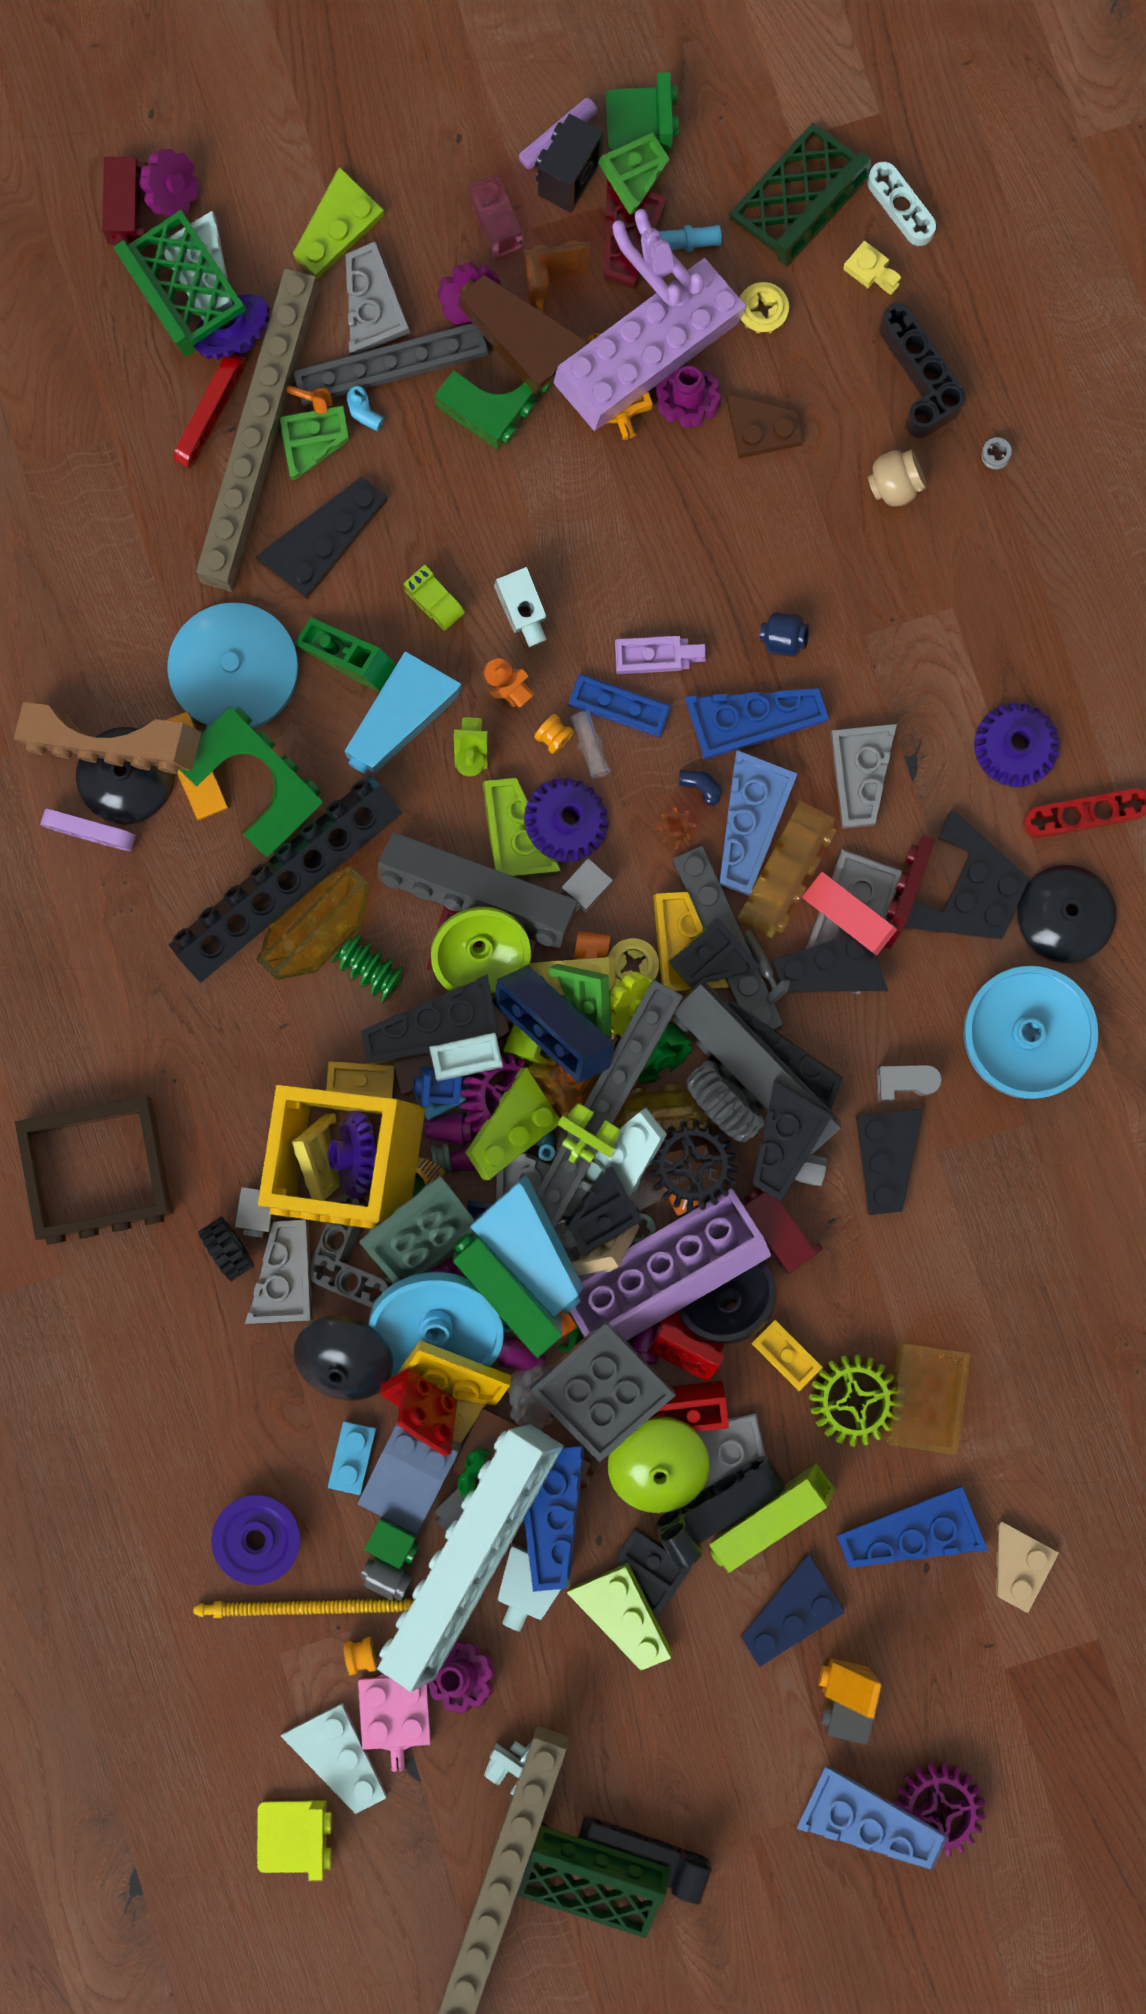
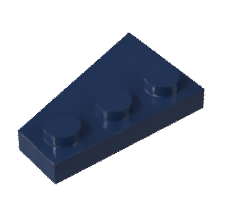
M808 1553L800 1561V1564L790 1577L788 1576L783 1582L781 1588L769 1603L762 1608L741 1634L742 1640L759 1667L845 1613Z

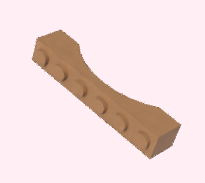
M23 702L13 740L26 745V751L38 755H44L46 750L51 751L52 755L70 759L71 754H75L77 758L88 762L96 763L98 758H103L104 762L116 766H123L124 762H131V766L139 769L150 770L151 765L158 766L157 769L177 774L178 769L192 771L202 732L182 722L155 719L143 728L127 735L113 738H95L85 735L74 724L68 714L50 705Z

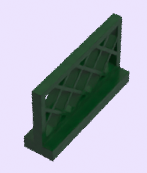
M812 123L729 212V218L777 253L778 260L788 267L868 180L871 170V158L862 152L857 155L816 124ZM813 136L824 143V150L805 152V145ZM842 156L849 161L844 168L829 169V158ZM825 158L826 170L807 172L806 160ZM803 161L804 173L784 175V167L789 162ZM827 178V186L823 191L808 192V180ZM804 181L805 193L786 195L785 183ZM782 183V196L763 197V190L768 185ZM806 201V209L801 214L787 215V203ZM783 204L784 216L765 218L764 206ZM761 206L760 219L748 220L741 215L748 207ZM785 224V232L777 241L766 234V226Z
M540 1825L516 1896L646 1939L659 1905L663 1903L666 1896L671 1868ZM539 1864H542V1865H545V1866H549V1867H548V1868H545V1869H542ZM571 1874L582 1878L575 1880ZM561 1875L566 1883L554 1885L550 1877ZM540 1881L545 1888L539 1890L527 1886V1884ZM604 1885L609 1886V1887H612V1888H615V1889H612V1890H609V1891H608ZM593 1886L598 1894L587 1896L582 1888ZM572 1891L577 1899L569 1900L561 1894ZM637 1896L648 1900L640 1901ZM626 1897L631 1904L619 1907L615 1899ZM605 1902L610 1910L602 1911L596 1909L594 1905ZM638 1913L644 1922L641 1924L629 1920L627 1916Z

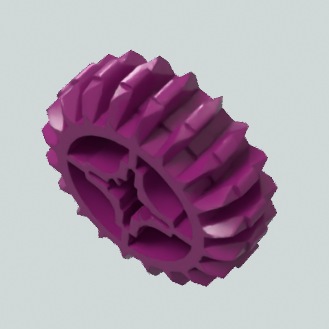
M504 1054L501 1056L503 1067L470 1074L471 1077H465L462 1080L468 1088L460 1092V1095L466 1098V1103L461 1104L459 1108L468 1110L469 1114L466 1115L464 1121H474L471 1131L478 1133L486 1120L492 1117L500 1104L499 1100L502 1095L509 1091L516 1080L514 1077L520 1068L527 1067L532 1075L534 1066H524L525 1059H514L513 1055ZM497 1072L504 1074L503 1079L498 1081L497 1084H488L489 1080ZM533 1076L537 1083L542 1079L540 1076Z
M943 1761L939 1766V1771H936L932 1762L927 1763V1773H923L919 1766L915 1767L914 1770L918 1777L913 1780L909 1775L904 1776V1780L909 1787L907 1789L902 1786L897 1787V1793L904 1797V1799H895L893 1804L922 1819L924 1822L935 1823L937 1830L948 1835L949 1837L943 1847V1852L947 1858L952 1856L951 1847L953 1846L956 1847L959 1853H963L965 1850L961 1842L966 1839L969 1844L973 1845L975 1840L970 1834L971 1831L981 1833L983 1830L975 1822V1820L986 1819V1814L981 1810H977L986 1804L983 1797H975L980 1793L981 1788L978 1784L970 1785L973 1779L969 1773L961 1776V1768L957 1765L951 1769L949 1774L948 1764ZM940 1783L955 1786L962 1791L965 1799L957 1800L955 1797H945L940 1788ZM928 1787L929 1795L927 1800L917 1804V1808L913 1809L917 1796ZM937 1797L945 1807L942 1809V1815H940L941 1821L934 1812L937 1810ZM962 1811H965L963 1820L951 1832L950 1823L952 1819L962 1815Z

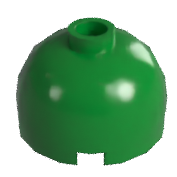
M669 1022L638 1079L641 1084H649L661 1079L657 1073L668 1066L671 1073L690 1054L692 1047L689 1044L692 1042L677 1024Z

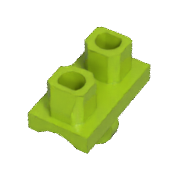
M463 717L462 729H454L455 767L464 776H476L483 769H488L487 731H482L481 718Z
M580 1103L572 1109L567 1117L562 1115L557 1125L580 1139L578 1143L568 1136L564 1140L562 1145L572 1151L568 1161L575 1164L579 1157H582L591 1163L596 1154L586 1148L588 1144L607 1157L612 1158L617 1150L614 1146L618 1141L621 1129L605 1120L597 1134L594 1135L585 1128L595 1113Z

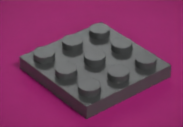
M603 1320L530 1386V1392L599 1462L675 1396V1391L606 1320Z

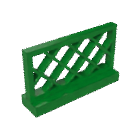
M181 210L129 245L123 240L113 247L185 358L196 351L193 345L246 311L237 294ZM182 223L185 227L182 240L168 239L170 230ZM149 244L159 245L155 258L142 257L139 251ZM166 246L180 248L176 261L163 260ZM187 249L199 250L201 252L198 264L184 263ZM160 267L174 268L171 282L157 280ZM181 270L195 271L192 285L178 283ZM203 273L216 274L213 288L199 286ZM176 291L190 292L187 306L173 304ZM197 294L211 295L208 310L194 308ZM218 297L231 298L235 305L224 312L215 311ZM191 315L205 316L204 325L192 333L188 327Z

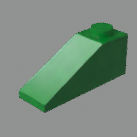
M310 617L294 643L299 649L358 683L378 692L382 690L397 665L381 648Z

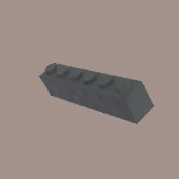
M395 832L392 833L378 861L377 880L383 882L386 886L413 893L416 897L423 900L429 899L452 911H463L474 907H491L502 910L519 921L528 937L535 939L545 946H554L561 949L575 916L577 900Z
M703 978L684 995L674 1013V1022L684 1032L690 1030L698 1038L696 1044L706 1055L710 1056L713 1054L721 1062L719 1067L731 1080L736 1077L745 1086L742 1090L753 1103L756 1104L759 1101L769 1110L773 1083L776 1079L833 1113ZM834 1113L811 1151V1155L841 1128V1120Z

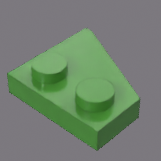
M652 132L601 156L598 164L631 215L667 165L669 157Z
M343 406L328 408V412L324 414L311 411L279 417L291 481L297 480L350 441Z
M561 964L549 967L551 978L558 977L565 993L562 996L581 1014L585 1015L603 1034L612 1038L609 975Z

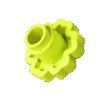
M635 971L625 975L622 981L615 979V986L610 992L611 1032L613 1034L623 1036L653 981L651 978Z

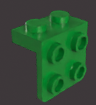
M670 72L657 73L656 88L611 89L607 91V138L610 152L652 132L664 151H672L673 136L679 135L678 115H672V105H677V85H671Z

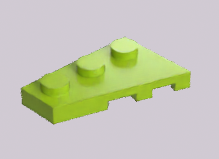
M517 778L484 781L483 791L493 869L515 878L560 873L561 870L557 862L537 850L526 833L524 812L528 801Z

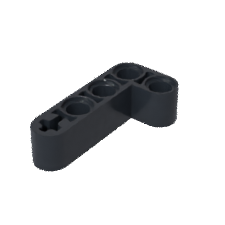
M901 303L890 305L883 314L879 332L922 396L921 399L912 405L906 419V428L912 436L923 438L951 422L959 415L966 399V393L910 309ZM915 345L921 352L912 354L907 350L906 346ZM924 372H935L939 379H927ZM950 397L956 402V405L953 407L947 406L942 402L941 398ZM924 414L929 418L930 422L926 424L920 423L915 419V415Z
M767 1456L758 1457L702 1490L689 1504L663 1514L656 1522L659 1540L679 1569L687 1568L697 1562L702 1556L701 1542L776 1498L785 1489V1483Z
M584 1816L578 1838L671 1868L667 1886L671 1888V1893L684 1901L701 1904L712 1871L708 1858L696 1852L601 1819Z

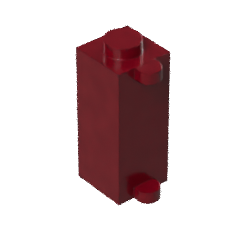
M104 157L102 231L107 243L113 246L123 240L129 245L147 233L146 230L140 229L141 190L139 179L142 167L148 165V163L137 161L136 157Z
M760 1188L744 1197L747 1202L744 1208L764 1237L768 1248L787 1274H790L823 1250L820 1243L813 1248L778 1199L765 1191L763 1192Z

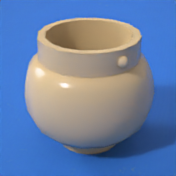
M912 449L903 453L899 450H893L882 454L875 460L872 466L873 474L868 476L869 484L876 500L883 498L885 503L890 506L906 505L916 498L918 492L927 489L922 468Z

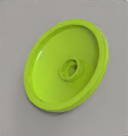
M474 907L456 913L438 929L431 946L433 971L439 982L448 991L469 984L488 974L492 999L495 996L497 979L528 966L531 959L530 942L523 926L510 914L491 907ZM477 941L484 942V945L481 947L473 946Z
M657 1416L649 1418L608 1456V1474L616 1493L632 1507L651 1513L670 1512L689 1504L700 1494L709 1475V1455L700 1435L686 1423L670 1417ZM657 1472L666 1474L663 1478L654 1477V1474Z

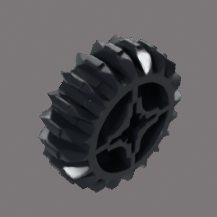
M694 1120L693 1130H688L686 1121H681L680 1133H677L672 1125L668 1127L667 1130L671 1138L665 1137L662 1142L664 1146L660 1147L656 1155H659V1158L652 1159L650 1166H658V1170L648 1173L650 1179L660 1177L661 1181L653 1186L655 1191H659L663 1187L667 1189L662 1196L663 1201H667L671 1195H674L676 1199L673 1207L678 1208L681 1200H686L687 1211H692L693 1201H698L701 1211L705 1210L706 1198H709L711 1204L716 1206L719 1203L715 1195L716 1192L723 1197H727L729 1194L728 1190L722 1186L723 1183L729 1186L735 1185L736 1180L727 1176V1173H737L739 1167L736 1165H728V1161H733L738 1157L736 1152L726 1154L725 1150L729 1149L733 1142L731 1140H727L723 1144L719 1142L724 1135L722 1130H719L715 1136L710 1135L713 1127L711 1123L706 1125L704 1132L699 1131V1120ZM692 1139L708 1143L718 1155L699 1154L695 1149ZM682 1141L683 1159L673 1163V1165L665 1166V1158L669 1150L675 1144ZM689 1150L695 1162L703 1163L702 1168L698 1167L697 1182L691 1169L683 1168L684 1163L688 1164ZM721 1165L720 1176L716 1183L707 1190H704L702 1173L707 1169L713 1168V1166ZM668 1176L687 1177L691 1182L694 1193L677 1188Z

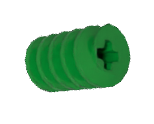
M359 933L353 938H349L331 960V963L334 964L341 959L339 970L344 972L351 968L349 978L352 980L362 975L360 986L365 988L372 984L370 990L372 996L383 992L380 1002L383 1004L402 982L403 978L401 975L404 967L401 965L397 969L392 970L391 966L394 960L392 957L381 962L383 950L380 949L371 954L373 942L370 941L361 946L360 941L363 935Z

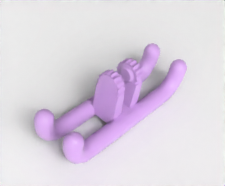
M638 209L635 212L636 225L642 236L640 241L642 242L643 256L631 243L624 223L620 220L613 223V234L620 250L669 306H677L681 301L680 287L676 284L668 286L662 279L670 273H673L691 294L698 295L703 291L704 278L702 274L698 272L693 275L690 274L672 253L670 244L660 238L661 235L655 228L652 229L645 210Z

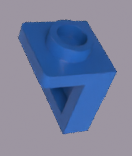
M421 1067L420 1077H414L413 1097H418L421 1107H428L429 1103L459 1105L462 1076L437 1081L434 1067Z

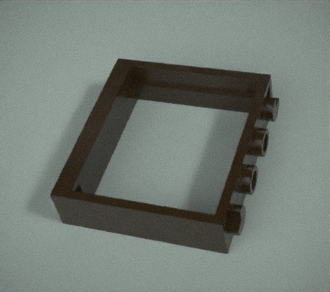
M145 1095L15 1121L35 1240H46L47 1245L66 1242V1235L78 1233L79 1239L98 1236V1229L111 1227L112 1232L132 1229L131 1222L144 1220L145 1226L165 1222L164 1216L173 1214L152 1097ZM139 1114L156 1206L47 1227L31 1135Z

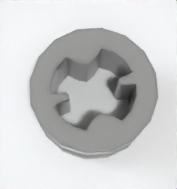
M999 437L989 439L982 450L983 463L990 469L998 470L1004 468L1011 457L1012 449L1007 440ZM993 447H998L999 452H1005V455L1002 454L999 461L995 460L993 455H988L987 453H991Z

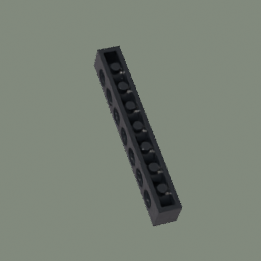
M371 775L366 779L357 781L346 796L341 800L332 802L321 817L316 821L306 824L296 838L291 842L281 845L271 859L265 864L256 866L250 872L249 877L240 885L231 887L225 893L224 898L214 907L206 908L199 915L198 920L189 928L180 930L174 936L173 941L168 944L169 947L200 983L203 982L403 812L381 784ZM365 807L363 814L358 818H354L356 811L359 808ZM340 828L338 835L333 839H329L330 833ZM315 850L310 859L304 860V856L308 851ZM289 871V875L285 880L278 881L279 876L283 872ZM264 893L260 901L253 903V899L257 894ZM239 914L238 919L234 923L227 924L228 919L232 915ZM211 935L214 936L213 940L209 944L202 945V942L206 937Z

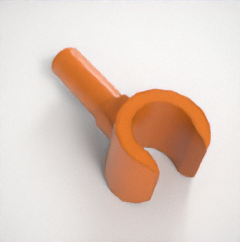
M290 385L287 387L286 393L312 401L314 411L318 414L327 413V406H332L330 393L325 388H319L312 392Z

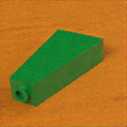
M475 1232L472 1235L466 1233L455 1243L454 1248L456 1250L453 1254V1262L537 1358L563 1336L562 1314L559 1312L553 1317Z

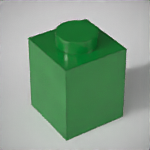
M381 1517L364 1551L400 1569L403 1562L410 1564L419 1548V1545L414 1543L417 1535Z

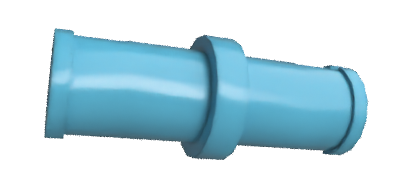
M691 225L683 226V229L658 231L661 235L660 238L670 244L671 250L685 249L686 252L693 251V248L721 245L720 225L692 228Z

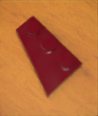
M607 178L604 279L634 289L640 273L620 250L613 234L612 225L617 220L622 221L631 243L643 256L642 242L640 241L642 236L636 225L635 212L631 215L628 213ZM648 191L635 212L638 209L645 210L652 229L655 228L657 230L667 203V197Z
M923 835L917 846L911 844L904 861L909 864L906 872H901L896 883L895 890L898 891L896 899L891 900L885 915L888 918L887 921L897 929L884 946L888 949H891L909 918L935 839Z

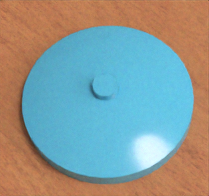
M223 603L198 612L179 630L171 645L168 656V678L176 700L185 712L188 711L195 721L205 727L227 706H231L234 710L240 707L252 719L249 726L253 730L272 721L284 710L295 692L298 681V656L289 633L271 614L249 604Z
M1021 966L996 975L986 982L975 994L965 1015L963 1028L964 1044L972 1066L991 1087L1016 1098L1040 1099L1068 1089L1085 1074L1091 1065L1097 1049L1098 1023L1089 998L1073 980L1049 968Z
M428 1272L404 1278L387 1288L379 1296L369 1316L368 1325L385 1339L392 1352V1377L397 1374L420 1340L489 1367L497 1359L503 1344L502 1317L469 1279L455 1274Z

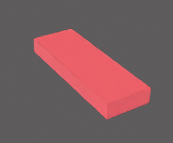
M823 872L818 875L802 896L805 901L876 956L897 931L888 921Z

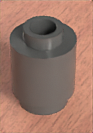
M376 1557L375 1561L368 1558L360 1578L365 1580L363 1587L390 1600L394 1597L401 1601L412 1575L405 1572L406 1568L401 1567L398 1569Z

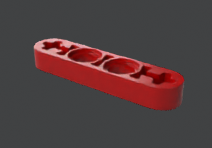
M233 353L229 358L223 357L175 449L173 457L175 462L188 468L195 464L242 375L246 363L244 357Z
M1129 789L1038 806L1031 809L1025 815L1023 827L1029 836L1043 838L1134 821L1146 815V792L1141 789ZM1132 796H1134L1136 801L1142 802L1143 806L1138 809V812H1135L1133 807L1124 808L1120 811L1122 816H1119V805L1130 802ZM1096 803H1107L1111 807V816L1107 819L1099 818L1094 812ZM1064 809H1076L1080 815L1079 822L1075 825L1067 824L1062 818ZM1055 810V822L1046 823L1042 830H1039L1037 825L1032 826L1031 821L1036 818V814H1039L1040 819H1048L1053 816L1052 811Z

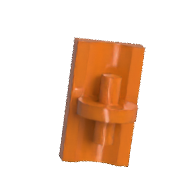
M501 658L492 659L485 665L483 671L484 678L488 684L494 686L488 690L493 698H504L511 707L517 706L520 708L534 695L523 682L528 677L523 669H512L511 665Z

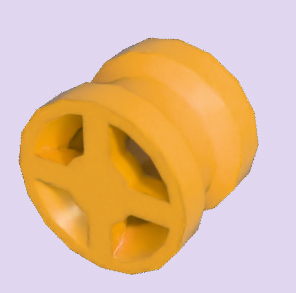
M554 713L541 725L534 738L538 742H544L548 746V751L555 755L567 744L575 730L570 726L565 727L561 723L560 717Z
M371 1636L364 1637L361 1642L357 1643L351 1640L344 1642V1656L349 1676L357 1675L359 1670L364 1669L369 1672L377 1671L376 1654Z

